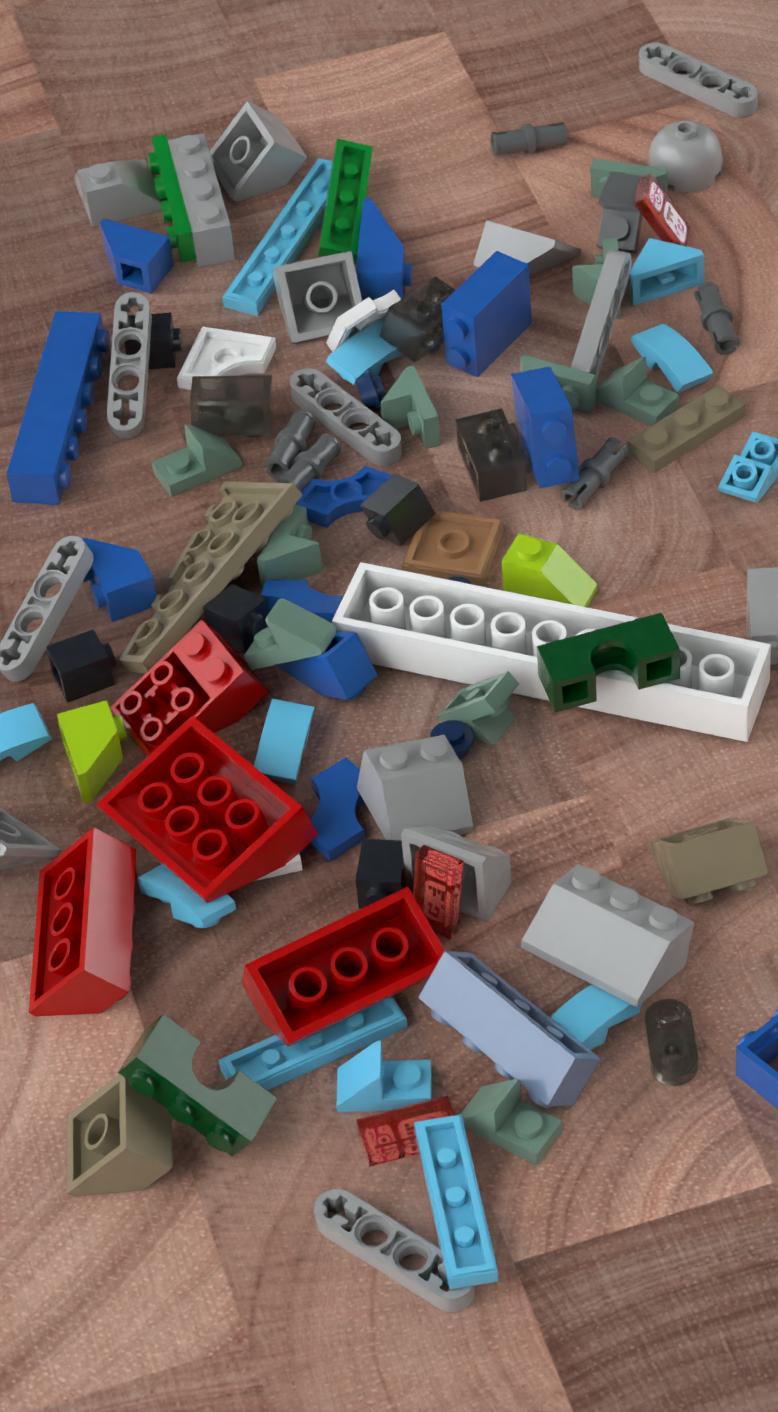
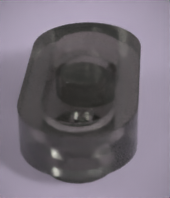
M662 999L654 1002L645 1013V1033L651 1072L659 1082L665 1085H684L690 1082L698 1071V1052L691 1011L684 1003L674 999ZM676 1054H679V1055H680L679 1057H675V1058L668 1056V1055H676Z

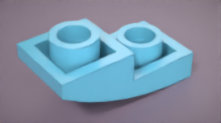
M383 319L363 329L344 342L328 356L326 363L335 369L344 380L355 385L357 384L356 380L364 377V372L369 370L373 377L378 376L383 363L407 354L413 341L386 319Z
M664 323L635 334L630 339L641 357H646V364L652 371L660 368L677 393L709 381L714 373L698 351L678 332Z
M752 431L741 455L734 454L718 486L719 492L757 503L778 476V439Z
M272 699L254 767L268 779L296 785L303 751L306 749L315 710L314 707Z
M34 703L0 713V761L10 756L17 762L52 740L50 732Z
M163 864L137 877L141 894L160 899L164 903H170L173 919L193 924L196 928L214 926L220 921V918L236 910L235 901L228 894L206 903Z
M591 984L561 1006L550 1018L591 1050L605 1043L608 1028L639 1014L642 1004L635 1007Z

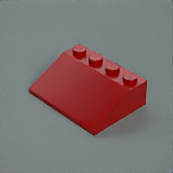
M191 716L96 804L104 814L206 903L214 901L286 866V863L295 858L318 836L304 808L194 716Z

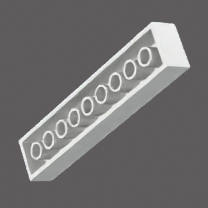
M360 562L334 615L332 623L338 631L357 633L372 664L471 685L509 671L519 683L512 693L549 701L538 676L537 646L637 619V617ZM668 624L680 648V679L638 690L635 681L629 674L618 670L605 671L596 676L597 701L578 706L748 742L770 682L771 644Z

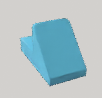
M376 1041L341 1065L337 1070V1112L432 1109L431 1060L384 1061L381 1041Z

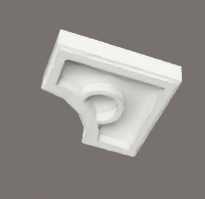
M393 290L378 299L371 300L368 297L337 317L326 344L333 352L348 339L370 325L383 319L388 321L396 315L402 302L401 298Z
M202 327L177 376L178 388L215 394L224 383L234 377L249 373L264 374L277 348L276 339L262 335Z

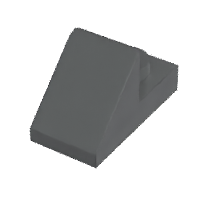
M609 173L599 198V204L603 208L597 242L599 249H603L602 239L618 238V251L637 253L648 185L647 176Z

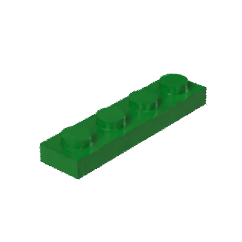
M166 134L153 136L154 152L147 153L151 175L158 174V177H153L157 199H165V201L160 202V208L164 224L171 223V226L166 227L171 249H178L181 263L196 260L192 230Z
M337 138L317 257L351 251L355 265L358 253L363 198H366L373 146Z

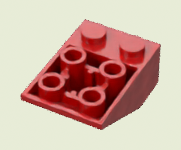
M201 620L110 708L116 716H121L124 727L144 753L149 756L191 716H194L210 731L216 733L238 722L269 691L255 673L250 670L249 666L228 640L205 621Z

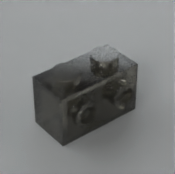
M435 276L388 308L379 337L414 363L428 353L433 355L444 343L441 304L455 289Z
M272 375L192 376L190 393L191 426L218 436L244 435L247 437H257L262 434H272Z
M503 409L455 419L458 450L479 501L482 502L527 491L526 474L531 473L530 458L526 449H519L520 439L517 427L514 422L508 423Z

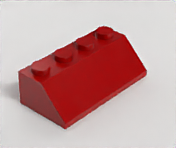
M95 827L40 870L29 1013L36 1017L99 1014L116 1001L122 1000L129 992L131 986L130 959L133 950L132 923L135 914L134 886L137 879V871L135 870L136 849Z
M406 887L245 964L242 985L262 1022L289 1047L428 979L445 949L409 887Z

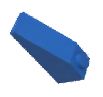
M363 198L356 263V275L362 301L368 297L371 300H375L395 290L402 302H404L405 288L413 284L412 263H405L403 245L372 199Z
M338 630L323 655L275 665L322 696L343 700H351L361 695L365 690V686L378 676L357 633Z

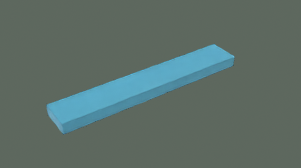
M317 159L223 295V308L256 316L260 314L276 290L272 273L273 269L276 266L294 263L323 221L332 161Z

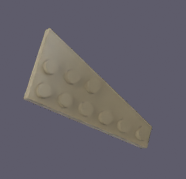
M223 482L219 489L223 496L218 506H209L204 515L208 524L204 529L192 535L167 578L171 583V587L166 595L163 593L158 594L151 606L156 611L154 616L139 625L120 657L119 661L128 672L147 673L194 627V623L204 613L203 606L219 595L229 582L241 575L244 570L243 565L253 553L262 549L269 540V534L279 523L285 521L292 514L293 506L302 496V493L294 483Z

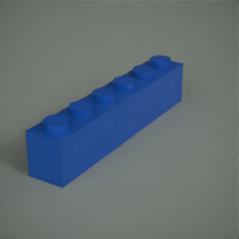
M55 311L6 473L12 502L59 505L64 488L68 489L70 487L71 462L78 459L79 434L86 431L87 406H92L94 403L95 379L101 378V357L103 352H108L110 345L109 330L103 329L101 313Z

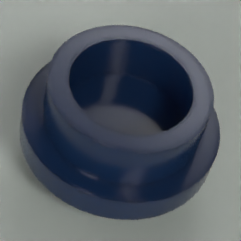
M369 370L364 372V377L357 379L356 383L364 405L369 409L376 406L377 410H379L387 392L381 376L373 377Z
M457 720L441 722L430 733V737L445 735L459 760L469 753L474 742L472 729L466 723Z

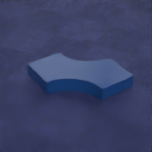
M364 466L356 474L345 479L336 481L312 479L301 492L302 496L295 505L306 507L308 522L328 528L330 524L345 515L364 512L360 505L392 475Z
M295 579L266 580L260 595L267 599L270 611L278 599L283 598L331 623L344 597L319 593L308 586L307 580Z
M347 757L311 778L312 788L319 799V806L310 819L318 836L310 843L329 862L362 842V839H365L364 829L357 821L358 811L364 803L357 790L360 770Z

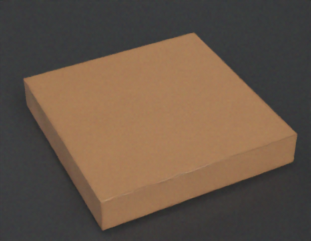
M433 509L436 514L414 533L402 563V571L442 579L463 577L468 579L473 585L483 587L504 532V520Z

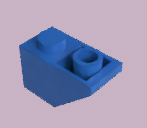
M103 218L100 222L104 251L118 284L152 294L174 266L169 237Z
M83 538V541L90 548L94 557L92 566L83 582L90 581L91 585L89 588L97 609L104 607L111 622L153 608L151 605L156 598L154 579L139 550Z

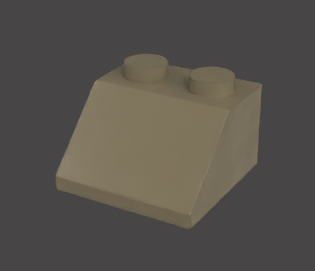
M729 817L647 841L649 851L671 896L682 900L686 899L687 904H696L714 898V890L729 886L730 892L754 887L757 885L755 878L768 875L754 821Z
M119 1074L67 1115V1194L79 1197L143 1191L172 1169V1116L168 1113L167 1108L152 1097L134 1090L129 1080Z

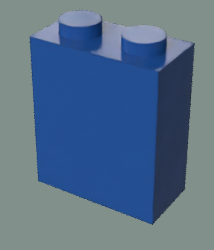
M496 251L441 304L447 364L478 377L532 324L529 264Z
M549 366L511 374L519 445L539 488L580 481L572 407L552 368Z

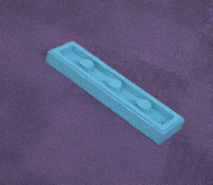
M392 996L289 1047L276 1035L220 1059V1070L226 1080L240 1070L268 1091L408 1028L407 1018Z
M462 1114L414 1122L415 1135L449 1290L498 1282V1269Z

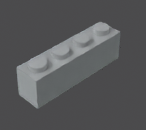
M204 133L185 135L181 138L168 140L192 230L198 268L235 261L231 225Z

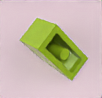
M518 533L502 560L504 591L582 607H588L597 592V583L556 543Z
M107 700L57 714L63 745L84 804L94 800L123 760L120 741L127 740L125 727L120 715L112 716Z

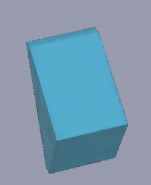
M649 238L630 270L631 304L633 306L703 284V252L699 249Z

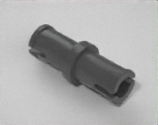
M563 121L535 127L531 123L523 124L521 129L490 133V145L494 156L520 151L531 154L535 153L536 149L567 145L568 141L567 130Z
M713 282L703 283L697 287L698 291L694 292L695 299L698 301L702 312L701 323L704 329L710 332L715 351L721 355L730 354L740 344L731 323L733 320L732 312L728 306L724 305L717 284Z
M302 409L293 412L285 430H281L274 440L275 448L264 464V468H268L266 473L274 479L282 477L292 467L295 457L300 452L305 451L307 447L306 440L316 425V421H312L315 417L310 412Z
M322 434L319 437L320 439L308 451L300 452L295 457L293 466L276 483H294L301 492L312 479L318 480L324 474V468L334 457L340 454L342 450L340 442L331 434Z
M613 437L608 438L592 459L588 458L580 465V481L571 482L561 491V498L564 502L577 493V496L568 505L574 510L582 509L586 501L598 488H604L609 483L610 474L629 454L625 444L618 452L612 454L622 441Z

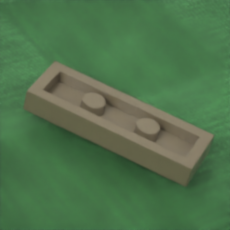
M716 385L627 441L628 452L655 473L745 417V404L720 385Z

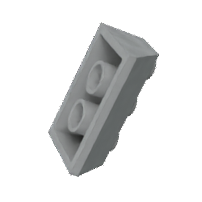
M578 864L553 883L521 941V948L638 1007L686 966L694 922L677 914L673 909L661 906L639 895L635 890L623 887L599 875L595 870Z

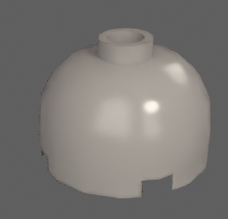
M684 120L666 125L658 131L650 145L648 165L668 169V185L674 186V192L687 193L703 190L715 183V176L719 173L721 175L723 172L720 140L709 127L698 122Z

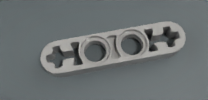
M649 43L640 48L639 70L645 76L731 116L748 117L758 110V90L754 85L662 43ZM682 71L691 72V74L679 75L676 73ZM707 85H719L720 87H717V88H707V87H704V86H707Z
M609 250L605 257L571 368L595 374L596 381L630 275L632 259L631 254L627 252Z
M129 292L120 296L114 307L107 419L113 434L122 439L136 437L141 433L145 424L152 314L146 297L137 292ZM132 306H138L139 311L135 314L136 328L130 327L127 314L131 311ZM127 340H137L142 344L141 349L134 355H125L120 351L121 345ZM126 375H133L139 379L137 387L131 391H123L117 386L118 381ZM123 402L129 403L132 416L128 421V425H121L119 420L123 419L124 416Z
M307 368L296 371L291 376L289 382L293 402L303 410L310 412L318 422L375 465L387 466L396 463L401 458L403 453L400 433L316 369ZM333 403L342 405L341 408L331 411L323 408ZM354 423H365L368 425L361 430L348 428Z
M67 536L56 543L0 643V672L7 680L18 682L31 675L91 568L94 560L93 553L82 538ZM56 584H62L61 590L55 596L45 598L49 588ZM43 618L42 624L38 629L33 632H26L28 625L33 620Z
M332 1189L324 1192L317 1198L314 1205L315 1221L319 1232L443 1311L459 1312L471 1305L475 1298V1286L463 1287L461 1290L452 1289L448 1290V1292L444 1291L443 1282L448 1285L440 1248L348 1191ZM342 1209L345 1210L346 1219L341 1215H337V1213ZM329 1211L336 1213L331 1219L328 1218ZM349 1223L353 1225L351 1231H350V1225H349ZM371 1230H381L388 1235L387 1240L378 1246H369L361 1241L363 1235ZM410 1254H419L427 1260L422 1268L415 1271L404 1269L400 1262L405 1256ZM437 1268L439 1277L435 1275Z

